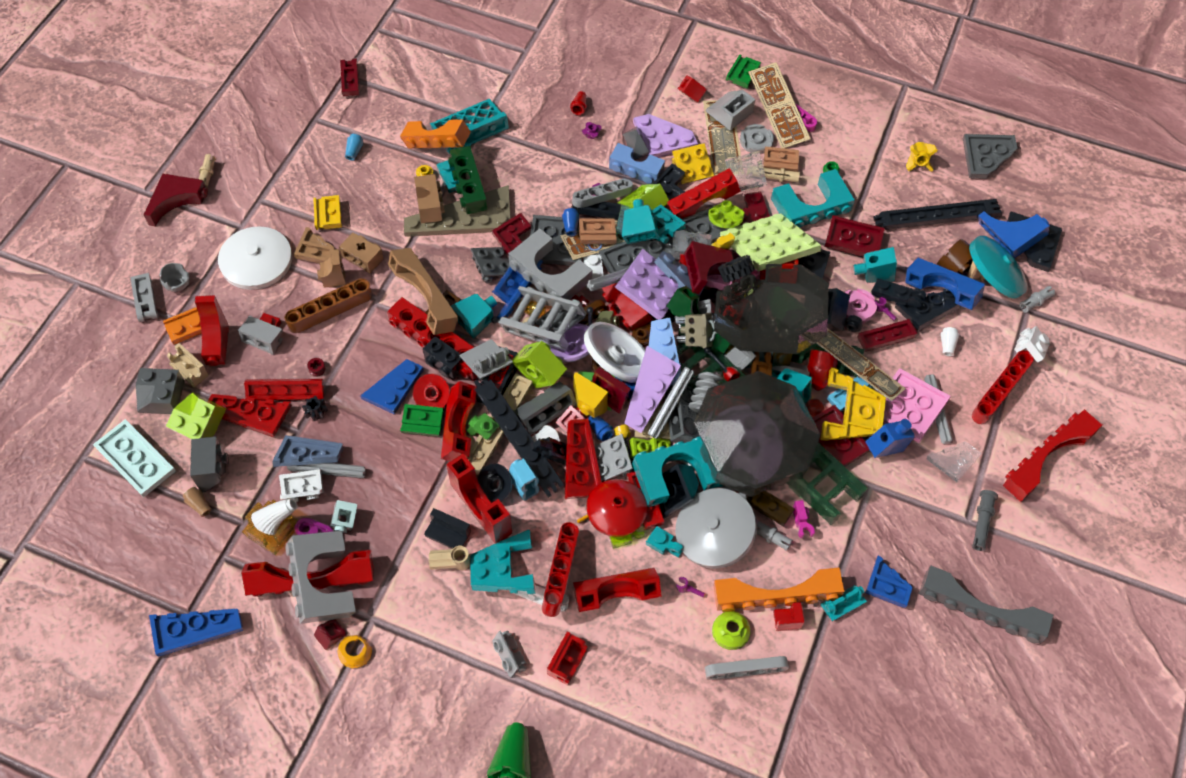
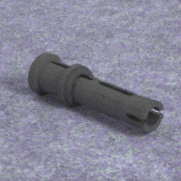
M982 490L979 495L981 501L976 510L979 515L972 548L977 551H981V548L982 551L986 550L990 520L996 511L994 505L995 500L998 499V494L991 490Z

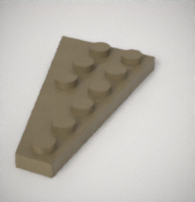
M509 185L485 192L487 201L486 211L467 215L465 208H461L460 201L444 205L445 213L441 214L442 221L421 224L420 214L404 218V236L492 232V230L510 220Z

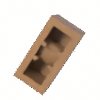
M353 232L339 246L342 258L370 274L384 259L382 249L378 244H373L367 241L364 236Z

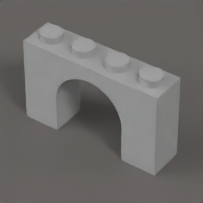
M539 228L509 253V266L514 271L522 274L526 281L533 283L540 292L570 300L588 284L589 280H592L593 270L581 260H578L560 274L550 275L541 272L536 267V264L553 250V238Z
M342 531L293 535L288 543H286V554L290 556L291 562L289 564V574L293 576L294 584H292V595L296 597L297 601L295 615L299 618L300 624L349 618L356 612L352 591L332 594L322 593L313 588L307 578L309 563L318 559L340 557L345 552Z

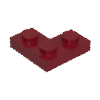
M761 191L744 194L747 208L741 209L744 211V218L740 226L761 218L770 217Z
M519 213L492 230V235L509 256V253L522 243L519 236L529 231L531 225L523 214Z

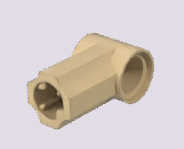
M464 546L429 552L430 570L456 568L463 571L470 567V554ZM459 556H465L463 560L457 561V558Z

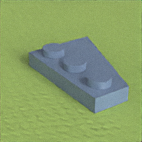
M662 251L654 263L668 278L677 281L678 288L687 286L692 290L687 267L677 262L671 254Z
M285 435L272 461L273 467L338 462L343 452V443Z

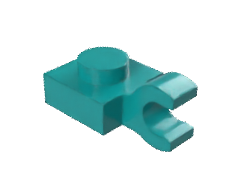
M656 526L646 540L647 546L662 555L665 551H668L679 558L683 548L681 544L672 542L674 540L673 535Z

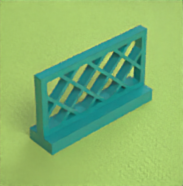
M490 98L430 123L432 130H435L449 120H470L471 123H466L471 133L463 147L509 129L507 115L505 112L501 113ZM488 105L490 106L489 110L482 109L483 107H486ZM469 113H475L474 116H470V115H468V114H469ZM479 114H487L486 117H479ZM448 147L446 148V151L450 154L451 149L461 147Z

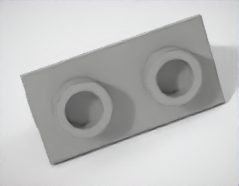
M501 630L498 631L492 640L493 647L502 660L503 669L512 678L517 670L519 673L525 671L527 663L521 651L513 653L512 650L517 649L518 645L512 633H509V631L503 633Z

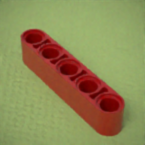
M1019 351L979 401L972 412V419L975 423L986 424L1024 376L1034 361V357L1029 351Z
M566 522L560 528L542 603V612L548 617L557 616L561 610L579 533L578 526L572 522Z

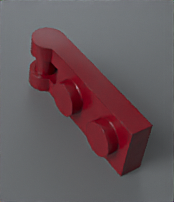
M357 58L350 61L340 60L342 95H359Z

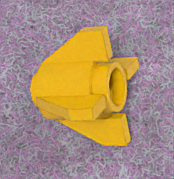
M917 142L910 146L911 154L906 164L907 170L911 171L916 165H926L930 172H932L934 169L929 160L938 151L937 147L924 142Z

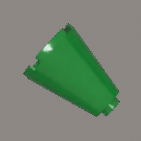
M514 722L506 727L487 770L488 778H532L528 729L522 723Z

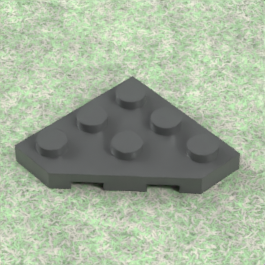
M964 134L963 136L969 178L986 179L1017 150L1015 135Z

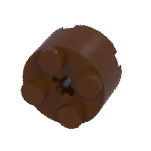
M960 239L949 249L946 255L939 259L936 265L963 275V272L969 271L973 262L969 249L970 245L965 240Z

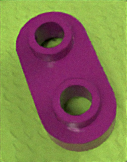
M302 518L295 524L297 535L333 532L331 527L310 518ZM310 528L308 532H303L304 529Z

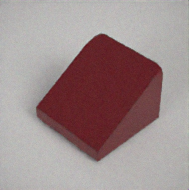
M334 619L317 626L314 636L322 647L327 650L346 636L347 633L337 620Z

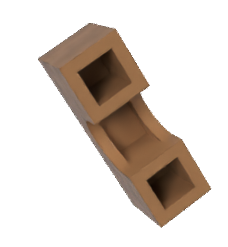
M435 174L414 177L421 224L442 221L441 214L445 213L444 204L440 203L443 202L442 192H439L441 191L440 181H436Z

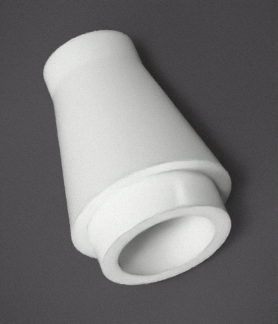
M947 327L940 334L943 355L954 356L960 334L956 328Z

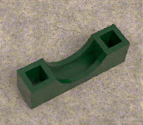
M687 286L678 288L666 306L677 317L701 314L699 309L700 297ZM729 320L722 324H715V327L719 328V333L715 334L713 347L717 351L725 353L732 349L743 332Z

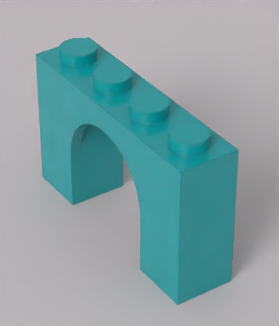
M836 169L820 174L817 185L826 198V202L823 204L808 205L797 198L789 183L773 188L771 200L778 213H781L799 228L808 224H815L824 219H831L833 215L847 214L852 211L855 201Z
M699 436L686 443L680 441L667 448L662 446L649 453L646 451L640 452L634 457L632 463L642 493L645 496L647 507L667 502L669 492L662 476V467L670 461L681 460L692 465L698 474L704 491L722 487L726 481L710 436L704 438Z

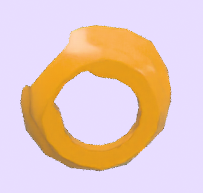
M350 635L340 642L337 650L338 658L346 667L352 669L366 665L370 660L372 647L363 637ZM357 640L363 642L364 647L359 655L350 656L346 653L348 643Z

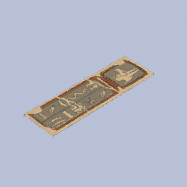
M717 100L703 101L714 176L728 168L731 169L734 175H744L737 127L735 126L732 130H729L706 112V109Z
M819 321L803 332L892 401L906 389Z

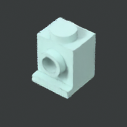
M337 500L330 527H334V531H342V533H346L347 530L351 531L357 504ZM344 516L346 518V521H340L339 517Z

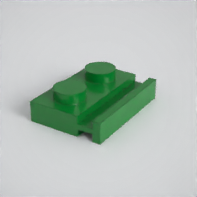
M739 54L726 76V81L731 80L733 81L732 83L748 89L752 82L749 71L760 68L761 62L748 57L743 58Z
M405 404L402 426L400 428L401 433L440 437L444 409Z

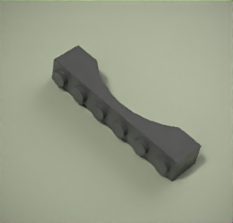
M932 565L926 571L919 594L929 601H937L944 604L948 609L959 610L968 617L978 618L990 626L1003 628L1009 634L1025 637L1031 643L1041 644L1048 637L1053 614L1035 607L1009 610L987 605L967 593L957 583L951 573Z

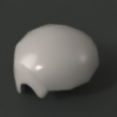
M169 263L161 268L159 274L160 281L168 291L178 292L188 286L189 273L182 264Z

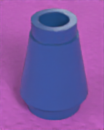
M574 208L565 209L562 214L567 236L576 235L580 215Z
M590 416L588 418L598 440L604 442L613 437V426L600 416L595 418Z

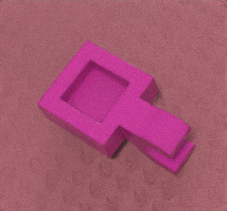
M803 500L795 501L793 515L796 528L798 527V536L803 538V530H807L810 533V537H813L815 529L811 524L807 523V519H809L808 507L804 506Z

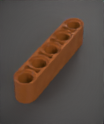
M357 279L289 310L284 316L289 331L300 333L368 302L372 298L370 284L366 279Z

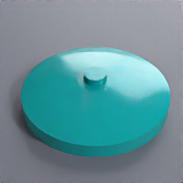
M978 236L970 243L969 249L974 264L982 276L997 291L1013 299H1017L1027 292L1028 284L1021 267L1002 245L987 236Z

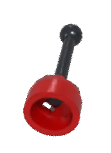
M711 347L704 348V352L709 354L723 368L724 379L729 384L734 383L739 378L740 372L734 367H726L712 352Z

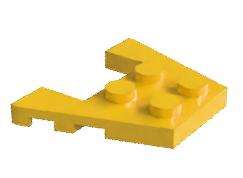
M831 368L829 370L828 386L847 390L843 425L824 421L822 424L821 440L872 436L883 426L886 397L866 385L858 384L848 375L840 374L839 370Z

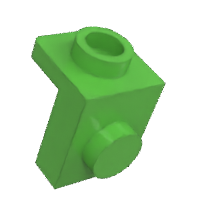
M483 413L480 416L475 415L468 424L470 426L466 431L471 436L478 433L487 440L499 426L486 413Z

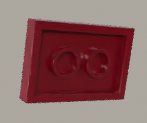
M833 215L824 247L864 257L866 253L880 250L885 228Z
M833 405L804 422L803 427L839 471L867 454L870 449L862 437L821 440L822 424L824 421L843 425L844 415Z

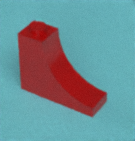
M215 295L195 296V305L201 324V356L206 365L217 366L225 364L229 324Z

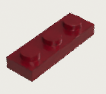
M910 319L858 333L857 338L864 352L916 338L917 332Z

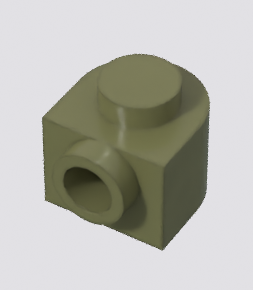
M614 311L600 312L595 321L610 323L617 327L620 324L619 317L615 316Z

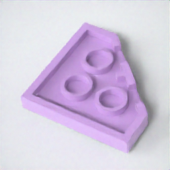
M651 114L633 118V123L635 127L638 126L650 152L647 154L648 156L650 154L655 157H662L673 154L672 151L698 145L691 130Z

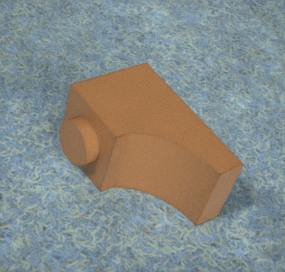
M339 249L331 250L330 258L325 262H320V270H317L318 280L322 281L324 288L346 285L345 269Z

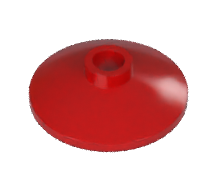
M426 374L417 380L413 388V398L416 405L444 408L447 405L450 387L442 376ZM432 390H436V396L434 397L431 394Z

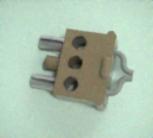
M711 313L685 315V317H676V320H685L676 321L677 324H685V327L682 326L680 328V332L685 333V336H677V342L686 343V346H702L703 348L713 345L715 334L719 333V328L715 327Z

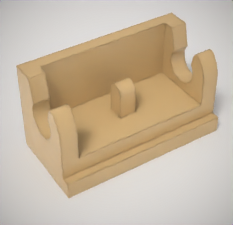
M180 343L175 346L177 351L175 355L167 354L170 361L169 365L173 369L179 370L182 377L192 387L197 386L209 376L204 365Z

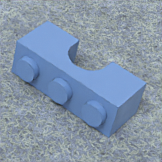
M618 143L609 157V169L644 181L647 184H652L664 172L665 160L649 154L648 158L643 162L634 161V149Z

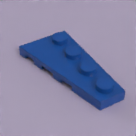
M238 609L210 610L209 612L202 613L195 611L188 614L167 613V615L159 616L157 614L149 615L155 655L158 657L244 631Z

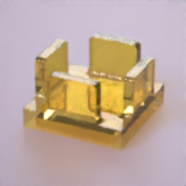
M274 499L271 502L268 500L264 506L259 502L256 503L245 516L248 525L242 533L273 555H276L295 532V524L298 519L289 515L281 522L275 535H268L259 531L254 526L251 518L254 512L276 503L277 501Z

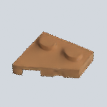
M306 227L294 256L296 259L320 264V262H325L330 258L331 250H335V248L330 243L325 242L321 236L315 235L309 227Z

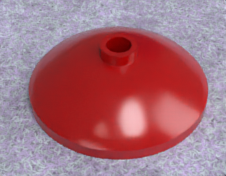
M620 479L607 480L597 485L591 491L586 506L587 516L591 524L599 532L612 537H624L637 531L644 523L647 515V502L642 491L634 484ZM619 500L621 504H615L614 501Z

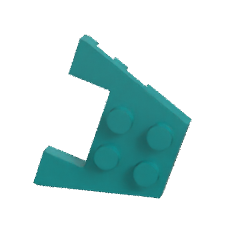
M530 530L523 531L470 554V577L473 591L498 592L500 589L509 590L510 593L527 591V594H536L533 574L512 578L511 552L532 548Z

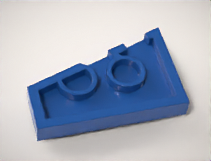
M406 359L361 394V399L395 414L424 371L423 366Z

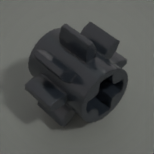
M316 396L306 399V405L302 406L303 411H305V417H311L313 421L320 418L323 419L324 412L328 411L324 399L319 400Z

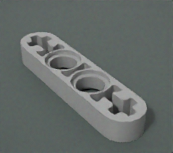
M619 179L574 192L572 204L575 207L584 208L628 195L632 192L633 183L629 179Z
M778 656L711 664L705 667V674L708 680L783 672L789 669L787 657Z

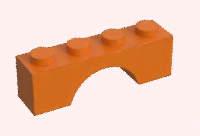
M463 119L449 120L435 130H427L422 121H409L400 137L407 148L463 147L471 131Z

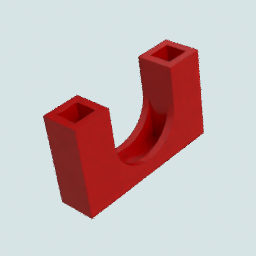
M464 453L447 463L450 485L493 542L496 544L513 534L510 513L499 499L493 503L489 501L477 481L474 466Z

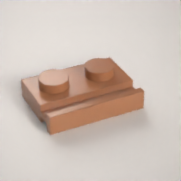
M765 146L763 168L778 170L784 168L786 171L798 172L799 150Z
M579 219L580 244H616L614 219Z

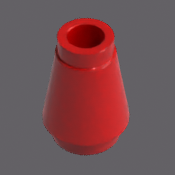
M579 91L570 104L571 111L575 115H581L586 111L587 95L583 91Z

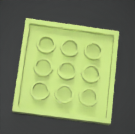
M781 213L720 232V237L729 233L734 235L735 240L731 248L741 257L750 255L757 271L821 251V245L790 222Z

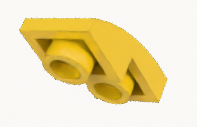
M732 233L719 237L711 246L729 250L734 243L735 237Z

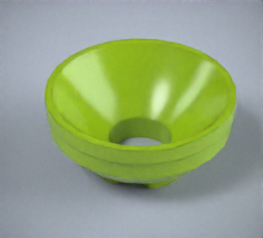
M724 612L713 623V638L724 649H740L746 645L750 638L751 629L749 622L738 612ZM731 621L737 623L739 630L734 633L728 631L727 623Z

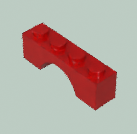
M728 168L671 199L667 204L674 215L683 219L695 214L698 208L707 201L716 198L727 200L741 192L736 177L731 169Z
M462 381L457 382L450 388V396L447 401L441 459L449 462L463 453L467 458L470 456L471 438L466 436L465 427L470 410L475 404L476 392L474 389L477 387Z
M655 568L573 582L575 601L579 612L600 609L604 602L617 597H634L641 601L662 597L660 578Z

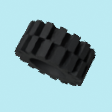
M744 255L726 262L718 269L723 281L730 282L750 274L755 270L750 255Z

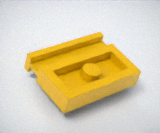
M339 195L321 197V199L313 198L315 229L341 228Z

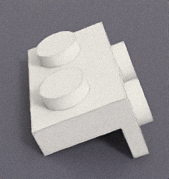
M1035 326L1032 329L1027 328L1020 333L1014 350L1019 352L1027 348L1034 359L1039 362L1045 358L1050 341L1045 333L1042 334L1039 328Z
M321 469L279 475L282 494L280 499L293 498L295 501H299L298 497L306 496L308 500L319 498V494L324 493Z

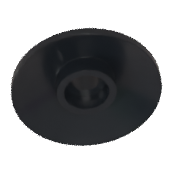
M494 463L485 466L477 478L481 489L491 503L497 499L501 502L504 501L511 492V474L501 464Z

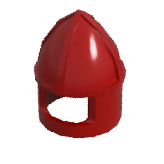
M811 350L807 369L810 372L809 377H812V387L816 391H820L828 385L829 371L831 368L837 369L838 359L829 352Z

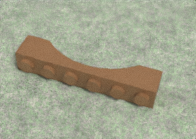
M411 248L391 250L388 265L395 276L412 284L424 296L429 309L426 323L432 333L436 335L454 332L458 316L442 295L441 290L434 283L433 278L427 273L418 256Z

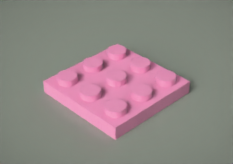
M899 368L893 379L906 389L892 401L886 397L883 423L887 424L908 419L912 424L911 429L915 435L913 440L920 443L949 402L951 396Z

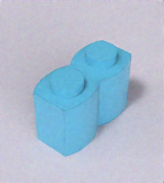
M526 459L515 460L509 469L512 484L522 499L526 501L538 494L539 479Z

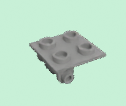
M492 339L459 355L480 379L513 363L507 356L509 354L508 348H500Z
M623 434L594 446L602 482L620 474L627 477V473H631L633 467Z

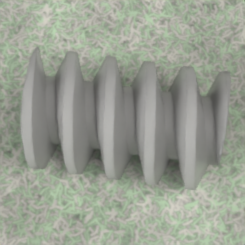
M703 372L698 375L697 388L693 390L695 395L691 396L693 402H690L688 406L696 413L710 415L707 410H713L714 407L709 403L716 402L712 395L719 394L714 388H721V385L716 382L723 381V378L711 372Z

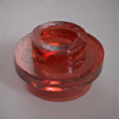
M813 398L806 402L804 409L809 416L814 417L824 411V405L819 399Z

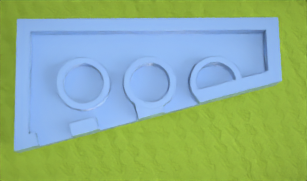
M670 318L651 321L649 347L680 364ZM679 368L670 385H675L681 374V368Z

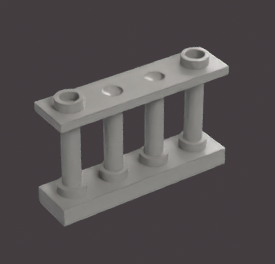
M519 286L518 290L524 298L513 317L509 319L501 317L498 323L507 333L536 342L542 341L549 346L566 351L569 343L564 338V334L575 314L586 315L582 304L574 299L571 301L536 291L531 287ZM530 300L538 302L528 321L524 323L519 322ZM544 306H552L553 308L544 324L539 328L535 327L534 324ZM560 309L568 311L559 329L555 332L549 331Z

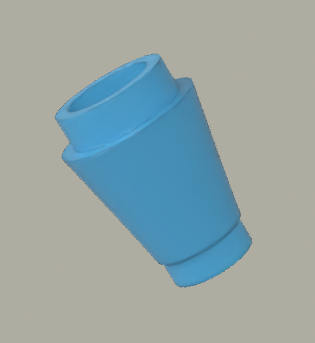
M351 134L347 138L345 158L350 161L355 160L364 145L363 138L360 135Z

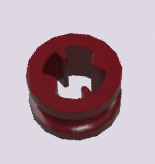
M313 358L307 364L310 375L315 377L323 375L326 370L324 361L320 358Z

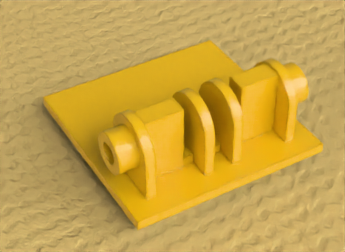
M705 143L672 151L674 157L672 158V163L685 172V177L681 180V184L714 176Z

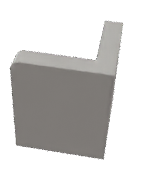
M743 342L737 343L724 355L737 370L744 369L756 357Z

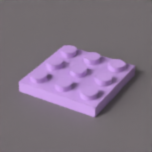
M642 249L615 288L656 319L660 320L669 308L666 306L679 285L675 279L668 278L654 263L656 259Z

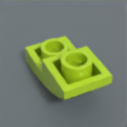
M633 437L629 440L630 456L632 459L643 451L649 453L662 446L666 448L671 447L670 440L662 438L645 440Z

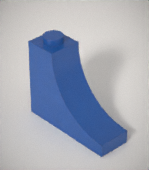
M986 212L978 215L979 224L1014 259L1049 234V222L1038 214L1017 222L1001 221L989 216Z

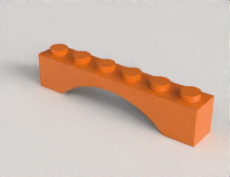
M840 567L819 569L803 583L780 590L756 588L743 583L737 578L714 580L713 586L717 611L722 610V612L734 611L739 608L753 610L759 606L773 608L779 604L791 606L792 603L798 602L814 604L819 600H831L833 602L842 597L844 593Z

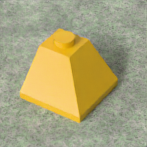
M575 372L574 396L580 411L593 418L604 414L607 411L608 392Z

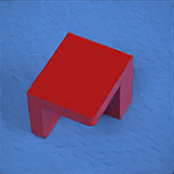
M686 75L677 88L695 102H699L707 90L688 75Z
M801 602L792 603L788 609H775L773 611L776 631L799 630L804 625Z

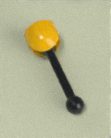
M626 424L620 425L614 429L615 436L623 434L632 464L634 459L630 456V447L627 441L630 437V428Z

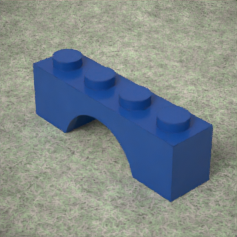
M917 258L909 266L905 283L921 290L930 286L946 288L955 296V304L973 310L982 299L985 287L984 283L921 258Z

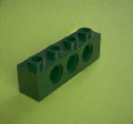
M471 147L451 149L448 163L449 167L454 169L452 177L458 183L455 186L457 194H461V198H459L461 208H465L467 215L486 211V196Z

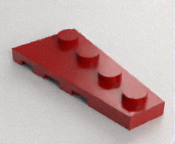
M589 419L570 420L567 427L565 499L587 498L591 491L602 481Z

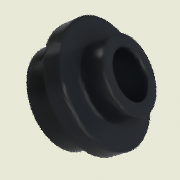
M850 315L846 318L845 327L851 332H858L863 327V321L858 316Z

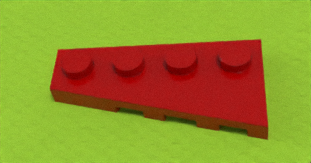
M211 394L208 399L226 408L222 420L273 438L292 406L291 402L288 401L280 403L268 399L266 401L255 400V398L249 397L241 399L236 396Z

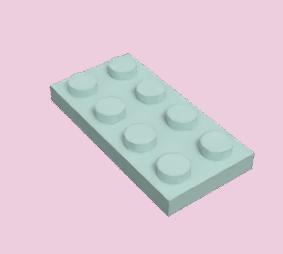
M126 419L93 444L143 498L176 472Z

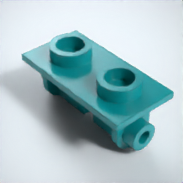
M854 585L846 589L842 597L833 602L831 600L825 601L820 605L833 622L865 604L867 601L862 595L865 593L863 587Z

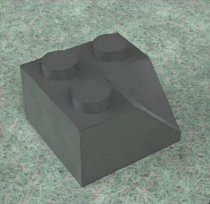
M140 368L136 381L138 413L172 414L173 409L180 403L185 383L179 370Z
M217 437L191 439L190 476L203 493L221 482V476L226 472V464H229L228 453H225L223 444L219 443Z

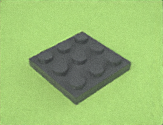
M533 215L530 236L540 228L553 238V250L541 259L544 264L572 266L578 260L582 261V258L572 259L560 236L566 234L562 217Z

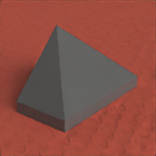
M638 126L623 134L628 147L634 149L633 159L635 161L650 153Z

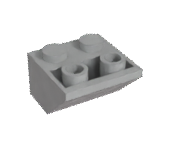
M744 90L731 91L708 107L706 112L727 129L732 130L753 113L756 99Z

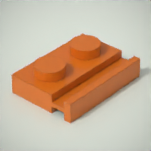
M197 307L163 320L173 345L201 334Z

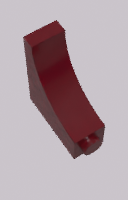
M162 173L143 215L149 226L156 227L159 220L169 211L183 205L202 204L204 198L207 197L208 189L201 179Z
M695 241L690 243L684 256L692 292L700 294L708 282L707 276L721 275L718 268L726 262L733 260L730 250Z

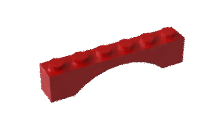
M1085 409L1079 414L1075 412L1068 419L1069 423L1067 425L1063 423L1055 431L1057 433L1055 436L1050 435L1043 442L1045 445L1042 448L1037 446L1031 452V458L1025 457L1018 464L1019 468L1016 471L1012 469L1005 476L1007 480L1003 486L1022 502L1040 483L1042 465L1048 455L1063 447L1084 445L1097 433L1103 424Z
M371 550L350 552L342 560L330 567L307 572V578L312 587L316 589H324L335 585L344 587L352 583L367 584L373 581L374 577ZM268 562L245 564L241 572L245 596L252 595L258 597L265 593L282 594L285 591H291L292 584H294L293 576H290L289 571L275 567Z

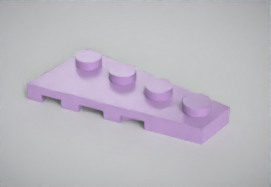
M649 346L646 347L624 424L640 433L643 432L681 367L680 364Z

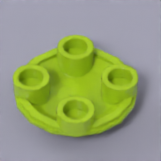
M724 200L721 204L709 209L708 216L709 220L720 228H734L743 222L744 211L733 205L731 201Z

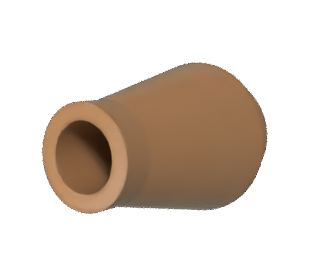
M192 487L183 494L184 503L200 514L201 517H205L211 512L212 509L209 507L201 489Z

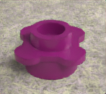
M587 122L582 133L589 139H595L598 137L601 126Z

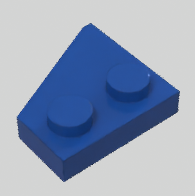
M878 555L865 593L906 608L913 587L906 580H903L894 569L891 570L883 562L884 559Z

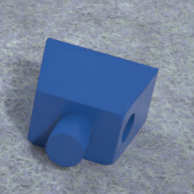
M908 419L887 423L866 440V444L874 458L901 453L907 448L915 437L911 429L912 424Z

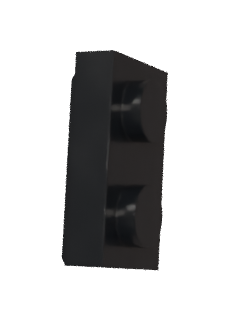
M434 337L423 348L424 361L430 367L434 366L444 377L454 380L458 376L457 365L462 361V358L459 356L460 353L439 338Z

